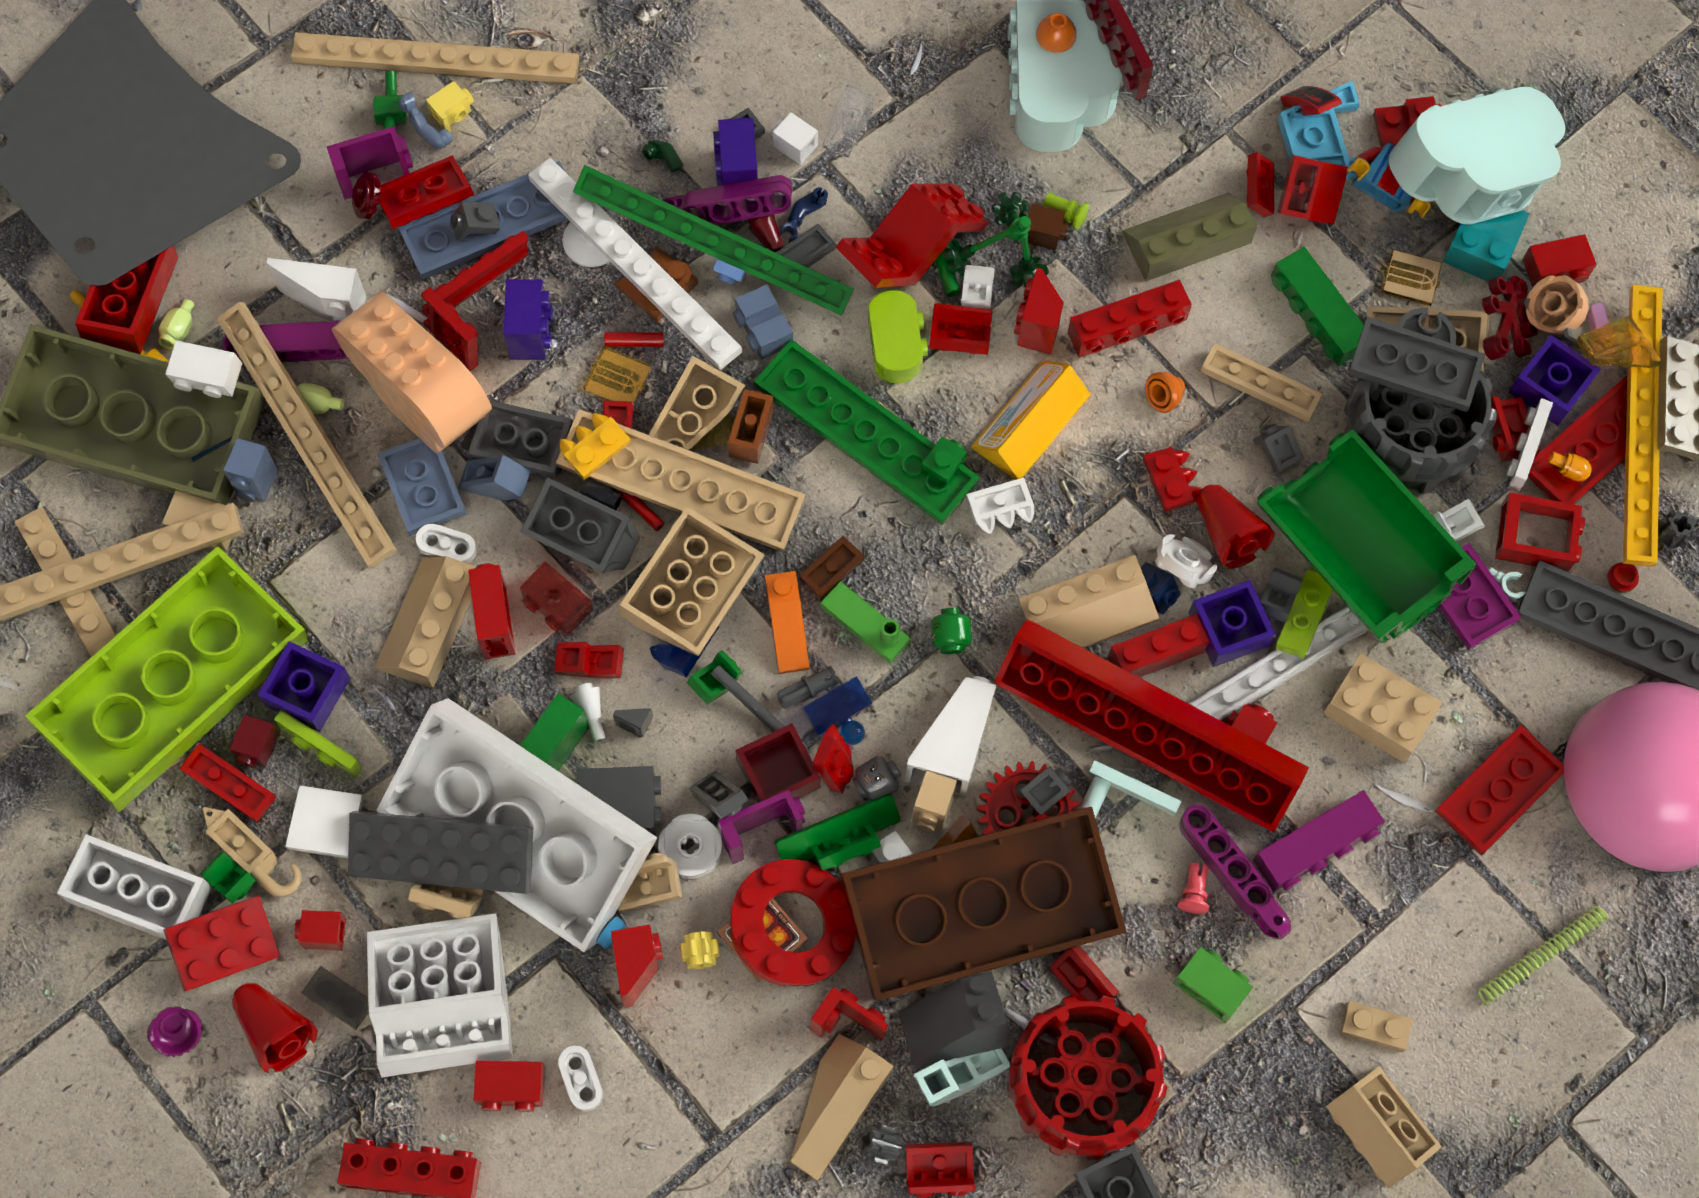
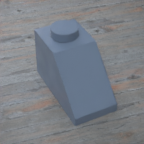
M505 455L470 460L466 462L458 488L462 491L502 501L522 498L527 489L530 470Z

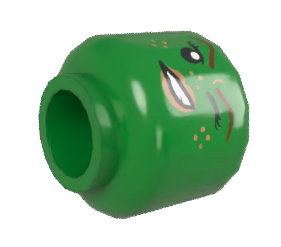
M959 608L942 609L941 615L933 617L931 621L932 645L940 649L941 654L964 653L965 648L970 646L972 642L970 617L960 614Z

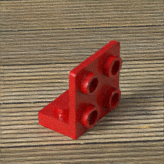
M833 987L812 1016L810 1031L820 1038L825 1031L831 1034L839 1023L842 1013L882 1041L886 1036L888 1024L884 1022L886 1017L873 1007H869L866 1010L856 1003L859 999L852 992L845 988L839 991Z

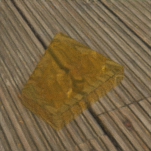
M1630 315L1579 335L1576 341L1591 365L1655 368L1661 361Z

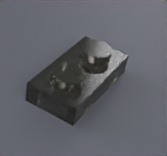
M322 966L318 968L301 992L305 997L355 1030H357L369 1013L368 997Z

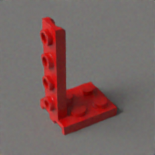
M524 231L515 236H509L500 247L493 252L485 253L470 268L462 269L456 278L447 284H441L435 290L429 287L421 293V297L427 302L422 306V312L428 316L423 321V324L469 371L479 365L478 333L471 323H465L459 317L455 307L528 256V235Z

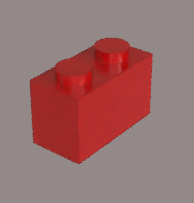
M1585 234L1529 246L1522 259L1532 288L1537 282L1551 275L1555 277L1569 276L1577 283H1582L1589 278L1597 265Z
M476 1060L473 1101L476 1105H480L483 1111H501L502 1106H515L514 1110L518 1112H534L535 1107H543L544 1064L531 1061Z

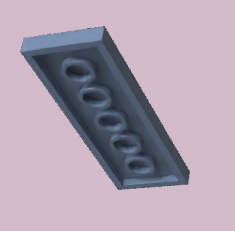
M560 161L555 162L558 166H560L563 169ZM528 174L462 201L494 203L500 224V230L497 234L469 233L463 242H457L455 233L450 226V218L460 203H455L433 214L411 221L407 225L399 226L398 229L423 280L497 249L509 236H515L521 231H524L529 236L568 219L530 182Z

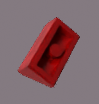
M1080 946L1067 949L1048 967L1070 994L1079 1001H1098L1102 996L1114 998L1119 994L1117 988Z

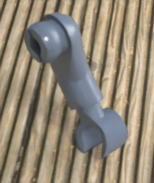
M412 92L399 99L398 105L400 109L405 113H409L410 116L408 118L418 135L432 146L442 149L453 141L452 135L447 129H442L438 132L427 123L422 112H419L416 108Z

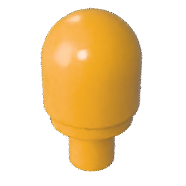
M1553 452L1548 463L1559 467V472L1563 476L1574 481L1586 480L1591 474L1590 462L1574 453H1567L1563 456Z

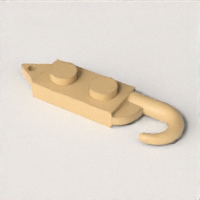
M203 807L207 825L205 832L246 870L268 893L277 897H285L298 889L302 876L296 864L290 866L293 872V880L290 884L286 886L279 885L269 876L276 865L275 853L229 809L222 811Z

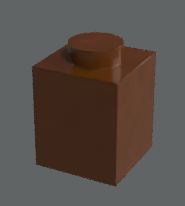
M1031 203L1028 214L1031 220L1030 230L1027 233L1028 244L1056 250L1058 241L1065 240L1069 225L1063 223L1065 211Z

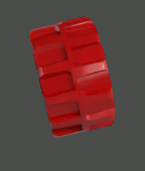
M1071 995L1064 997L1058 1005L1051 1007L1044 1013H1036L1029 1021L1012 1052L1009 1082L1007 1085L1008 1097L1014 1101L1017 1112L1021 1117L1020 1126L1025 1133L1033 1132L1050 1146L1049 1151L1055 1155L1060 1156L1062 1153L1086 1156L1088 1160H1099L1108 1153L1127 1148L1133 1144L1150 1126L1167 1092V1086L1164 1084L1163 1062L1166 1054L1163 1046L1159 1045L1156 1047L1145 1029L1147 1020L1140 1013L1132 1017L1127 1012L1115 1007L1114 999L1107 996H1102L1098 1001H1079L1075 996ZM1087 1022L1108 1028L1109 1031L1108 1033H1100L1092 1042H1087L1081 1032L1069 1030L1066 1024ZM1047 1031L1052 1037L1059 1036V1040L1055 1045L1056 1057L1045 1060L1040 1068H1036L1035 1061L1027 1059L1031 1046ZM1120 1037L1128 1043L1136 1054L1143 1076L1136 1075L1130 1065L1117 1062L1116 1059L1121 1051ZM1067 1040L1075 1041L1079 1045V1053L1076 1055L1067 1054L1063 1049V1042ZM1098 1043L1108 1044L1112 1049V1056L1108 1058L1101 1057L1096 1051V1045ZM1050 1067L1057 1068L1062 1075V1080L1057 1083L1048 1081L1045 1077V1069ZM1081 1070L1092 1072L1095 1083L1092 1085L1082 1084L1079 1081L1078 1072ZM1119 1072L1124 1074L1128 1080V1085L1125 1088L1116 1087L1111 1080L1113 1073ZM1030 1079L1038 1080L1040 1087L1045 1091L1056 1093L1057 1096L1052 1104V1111L1055 1116L1051 1120L1040 1110L1033 1099L1028 1085ZM1135 1087L1136 1093L1141 1096L1144 1095L1136 1119L1126 1126L1124 1121L1114 1120L1119 1105L1117 1098L1124 1097ZM1065 1097L1072 1098L1077 1104V1111L1073 1113L1064 1112L1061 1109L1060 1100ZM1096 1100L1107 1102L1110 1107V1114L1106 1116L1097 1114L1093 1107ZM1081 1113H1086L1087 1118L1092 1123L1104 1125L1107 1132L1104 1135L1087 1136L1070 1132L1062 1127L1064 1122L1075 1121Z

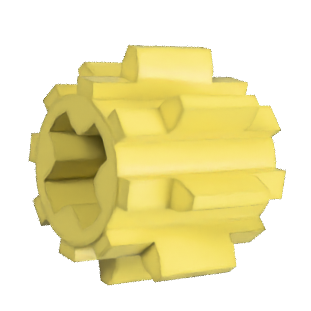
M701 931L684 935V943H680L682 962H687V969L710 968L716 965V958L720 957L718 939H713L712 932Z

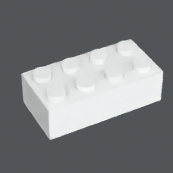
M86 834L57 894L70 904L166 940L163 929L199 917L212 887L203 878Z

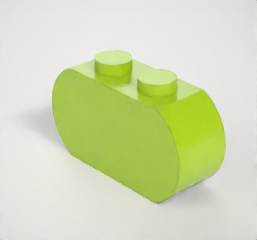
M898 290L881 292L868 305V325L875 373L890 383L908 382L921 371L923 356H928L926 338H921L920 329H924L922 311L917 312L916 301L909 294Z

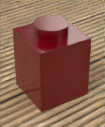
M244 715L230 746V751L237 758L236 762L250 768H254L255 764L266 767L280 733L274 724Z

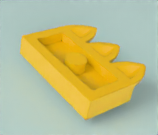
M593 413L592 423L594 431L587 427L577 426L576 436L579 443L568 439L560 440L562 455L583 480L631 443L629 436L612 417L608 418L603 414Z

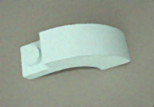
M1002 1048L948 1061L942 1059L915 1073L914 1077L929 1106L932 1107L948 1102L979 1087L982 1083L1009 1070L1010 1063Z

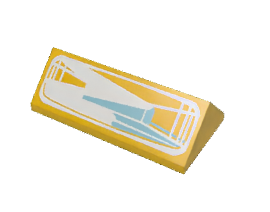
M1043 360L972 444L971 448L1013 479L1023 478L1089 399L1091 393L1070 364Z

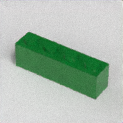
M1305 246L1276 262L1271 274L1274 287L1278 291L1283 292L1288 299L1292 311L1301 316L1310 335L1316 337L1322 344L1325 355L1330 360H1334L1338 367L1353 359L1364 324Z

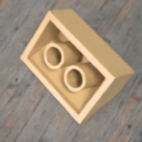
M1380 1066L1326 1106L1334 1122L1342 1127L1352 1140L1354 1148L1365 1157L1372 1166L1376 1177L1383 1181L1388 1189L1416 1170L1442 1148Z

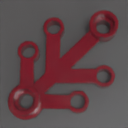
M1515 275L1509 277L1507 281L1502 276L1490 279L1488 286L1492 295L1482 299V306L1486 314L1500 313L1502 317L1496 334L1483 340L1486 356L1492 361L1506 356V353L1510 351V343L1507 338L1509 330H1511L1513 350L1516 356L1521 358L1530 355L1532 347L1528 338L1536 336L1538 329L1530 323L1526 315L1525 301L1529 292L1526 282ZM1503 294L1506 301H1500L1497 296Z

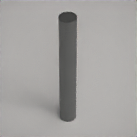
M720 665L711 673L716 680L772 732L785 727Z

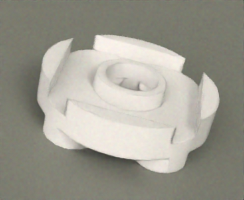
M1173 534L1165 536L1157 548L1158 556L1155 559L1157 566L1179 577L1180 581L1189 588H1196L1198 584L1209 582L1217 570V564L1212 565L1210 562L1213 557L1212 554L1204 546L1191 538L1184 536L1182 541L1174 539L1175 535Z
M684 814L674 818L662 830L658 840V851L677 862L679 877L695 879L714 871L722 855V839L718 829L705 817L698 814ZM687 839H693L694 844L700 845L699 849L694 850L693 854H687L686 850L681 849L682 845L687 844Z

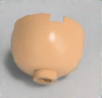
M1547 276L1537 282L1528 296V299H1530L1529 309L1526 308V315L1530 323L1540 331L1556 336L1564 335L1566 328L1577 329L1585 321L1589 309L1588 296L1583 287L1569 276Z

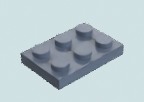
M418 438L377 453L409 536L417 534L418 530L424 525H441L467 515L442 451L438 454L435 453Z

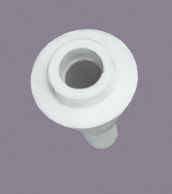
M592 683L575 687V693L570 695V698L574 704L584 709L593 741L597 742L605 739L600 721V687H593Z

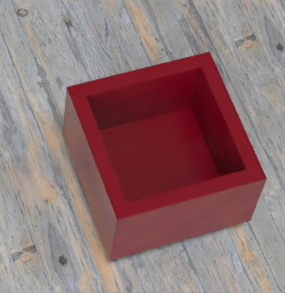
M793 723L735 750L736 761L758 803L786 790L790 791L793 798L797 796L801 798L821 788V777L812 764L813 762Z

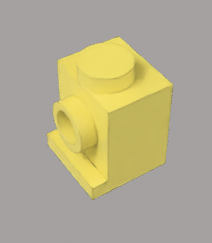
M453 81L427 98L426 102L432 118L442 129H447L451 132L450 126L455 122L462 121L471 112L470 105L474 103V99L466 88L461 89Z

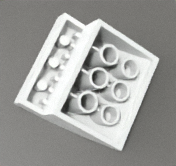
M496 913L367 932L369 1016L376 1034L377 1066L381 1078L475 1064L476 1060L496 1061L513 1058L505 971Z

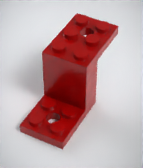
M912 183L871 237L842 238L835 248L875 288L916 285L957 232L983 231L990 222L983 216L984 212L979 206L969 203L963 197L964 192L953 183Z

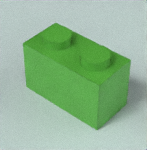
M1200 947L1178 975L1174 984L1226 1023L1253 987L1248 984L1249 979L1242 972L1236 969L1231 971L1222 964L1223 959L1211 949L1205 951Z

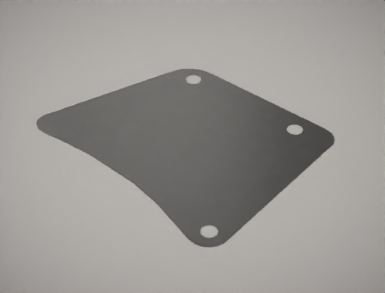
M93 0L0 100V134L7 137V144L0 148V183L72 271L89 285L101 286L109 284L296 173L301 164V155L291 143L236 113L195 81L158 44L126 0ZM272 154H282L286 158V164L282 168L272 169L267 165V158ZM81 238H90L94 241L95 247L91 252L81 254L74 248L76 241Z

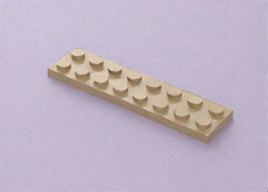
M579 409L566 439L579 443L576 436L577 426L587 427L594 431L592 414ZM620 424L618 425L629 436L631 443L588 477L678 513H682L685 507L688 506L728 532L784 552L806 496V494ZM560 452L556 461L558 467L579 475L564 458L562 452Z

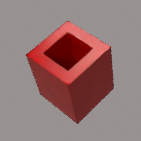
M302 910L301 920L297 919L295 923V939H298V943L304 949L343 951L346 918L341 912Z

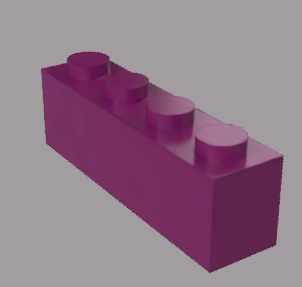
M1363 790L1261 850L1253 861L1273 892L1282 887L1285 891H1288L1301 882L1300 876L1307 872H1310L1313 876L1328 866L1327 860L1334 856L1340 860L1354 851L1352 845L1361 840L1364 844H1367L1380 835L1378 830L1385 821Z

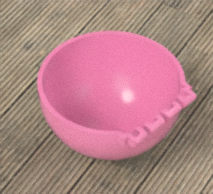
M1649 682L1620 689L1606 696L1584 713L1572 730L1564 756L1565 787L1570 804L1579 822L1603 849L1616 858L1638 868L1659 872H1676L1699 866V690L1677 683Z

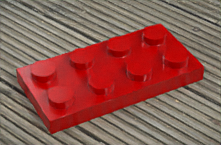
M1520 725L1435 812L1482 856L1564 773V764Z

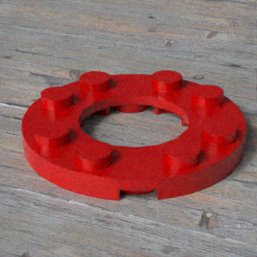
M783 859L767 863L753 871L743 881L731 902L729 910L730 937L733 946L743 963L753 973L772 984L783 987L787 985L808 987L818 984L832 976L845 963L854 947L856 933L844 888L832 874L826 870L822 871L819 866L813 863L795 859ZM782 893L803 894L814 901L821 911L823 935L818 944L810 950L797 953L783 950L774 944L767 935L763 922L764 911L769 901Z

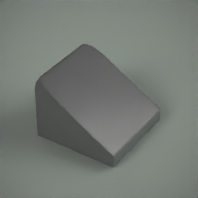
M649 708L615 710L613 717L616 726L639 737H643L653 719L652 709Z

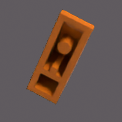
M796 571L765 575V588L779 674L810 670Z

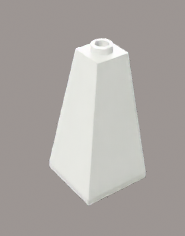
M980 676L966 677L908 758L905 782L921 786L926 770L957 780L954 795L962 798L966 797L996 685L991 684V681L987 678Z

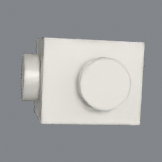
M973 265L965 266L961 306L990 309L994 268Z
M1470 499L1443 513L1437 511L1433 514L1435 519L1456 542L1485 527Z

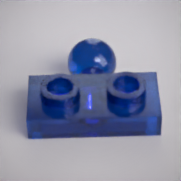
M854 676L802 707L817 735L827 731L832 724L837 725L840 723L842 726L840 734L843 736L845 743L856 745L864 739L865 729L860 722L852 720L851 716L871 705L872 701L858 677Z

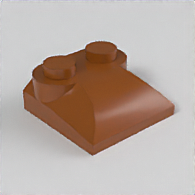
M658 246L653 247L647 253L687 293L698 285V278L691 273L690 267L686 263L675 260ZM624 275L615 283V286L656 322L664 317Z

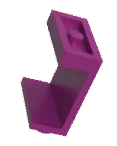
M395 126L327 146L344 200L352 198L353 186L350 180L352 176L400 162L404 175L410 173L409 168L414 167L405 137H398Z
M786 790L740 810L733 816L718 820L721 839L732 864L744 860L740 834L783 815H787L794 832L802 829V824L805 823L803 816L805 815V810L798 796L793 798L790 791Z

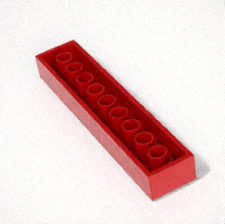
M1029 619L1025 621L1015 635L994 681V684L1272 832H1275L1309 769L1308 766Z

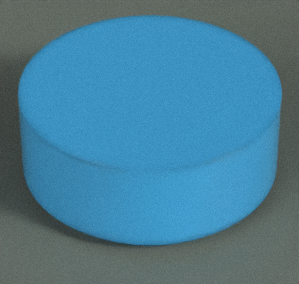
M617 916L614 917L602 931L596 942L603 948L609 949L613 945L611 931L625 929L626 923Z

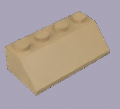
M1135 554L1018 598L1026 620L1029 619L1082 648L1160 620Z
M447 556L422 558L376 662L375 669L432 689L434 688L471 602L472 596L468 569H474L476 566Z

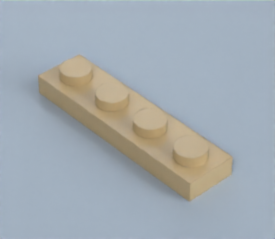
M1216 343L1213 344L1200 371L1306 422H1309L1323 394Z

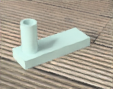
M1094 760L1088 774L1093 780L1079 809L1092 807L1096 818L1110 787L1116 788L1173 816L1176 814L1181 801Z

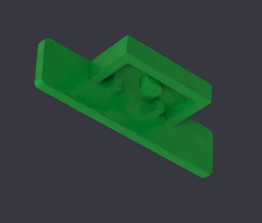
M889 793L778 838L774 843L780 860L795 859L807 861L815 858L822 871L834 869L841 866L847 860L857 856H866L874 849L881 847L876 832L900 822L901 819L894 797Z

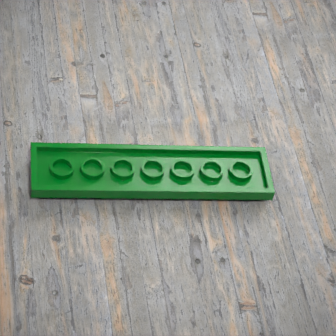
M792 339L753 381L755 388L763 394L772 395L774 402L941 525L945 523L966 498V494L970 493L979 482L980 477L963 464L959 466L947 484L921 469L923 461L935 444Z

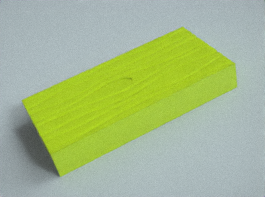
M217 546L27 713L25 717L30 725L95 790L120 812L268 678L289 641L302 647L308 642L305 629Z

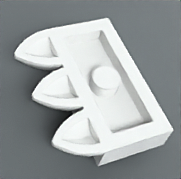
M1024 477L966 494V501L975 525H978L988 534L992 533L996 519L1008 528L1012 527L1016 513L1029 523L1033 519L1034 504Z

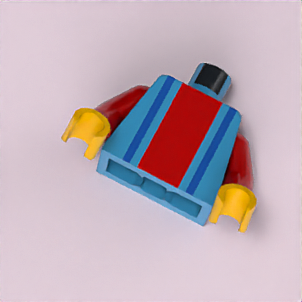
M1387 143L1382 148L1375 146L1357 155L1355 161L1347 168L1348 172L1354 171L1358 175L1351 185L1396 213L1410 204L1407 210L1408 213L1412 214L1416 210L1419 212L1420 218L1425 216L1431 207L1430 202L1418 200L1406 193L1390 169L1389 155L1395 145Z

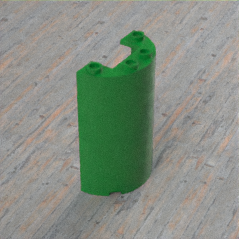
M1353 429L1345 435L1343 433L1336 435L1329 442L1327 458L1319 464L1314 462L1308 466L1303 472L1304 476L1296 482L1290 480L1284 486L1280 483L1274 489L1268 487L1257 498V505L1380 643H1386L1389 640L1386 636L1389 634L1395 639L1427 617L1451 595L1450 592L1453 591L1455 583L1462 584L1476 566L1472 558Z

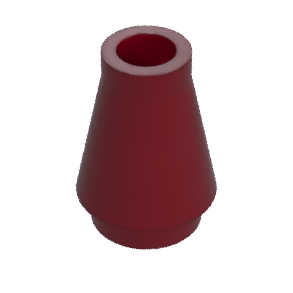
M774 214L748 219L750 225L748 229L765 248L777 252L784 247Z

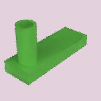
M841 581L820 603V607L889 664L899 656L911 641V638L900 630L896 620L886 619Z

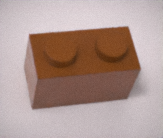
M744 389L728 441L729 457L756 464L759 463L774 412L772 395Z

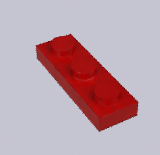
M201 744L196 746L179 768L184 774L256 823H258L277 798L272 792Z

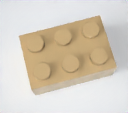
M1360 653L1323 714L1405 763L1418 745L1443 702Z

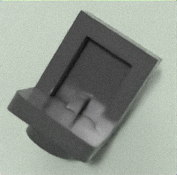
M461 202L450 218V226L455 233L457 242H463L469 233L497 234L500 230L494 203Z
M1274 568L1260 600L1266 615L1285 623L1303 579L1279 568Z

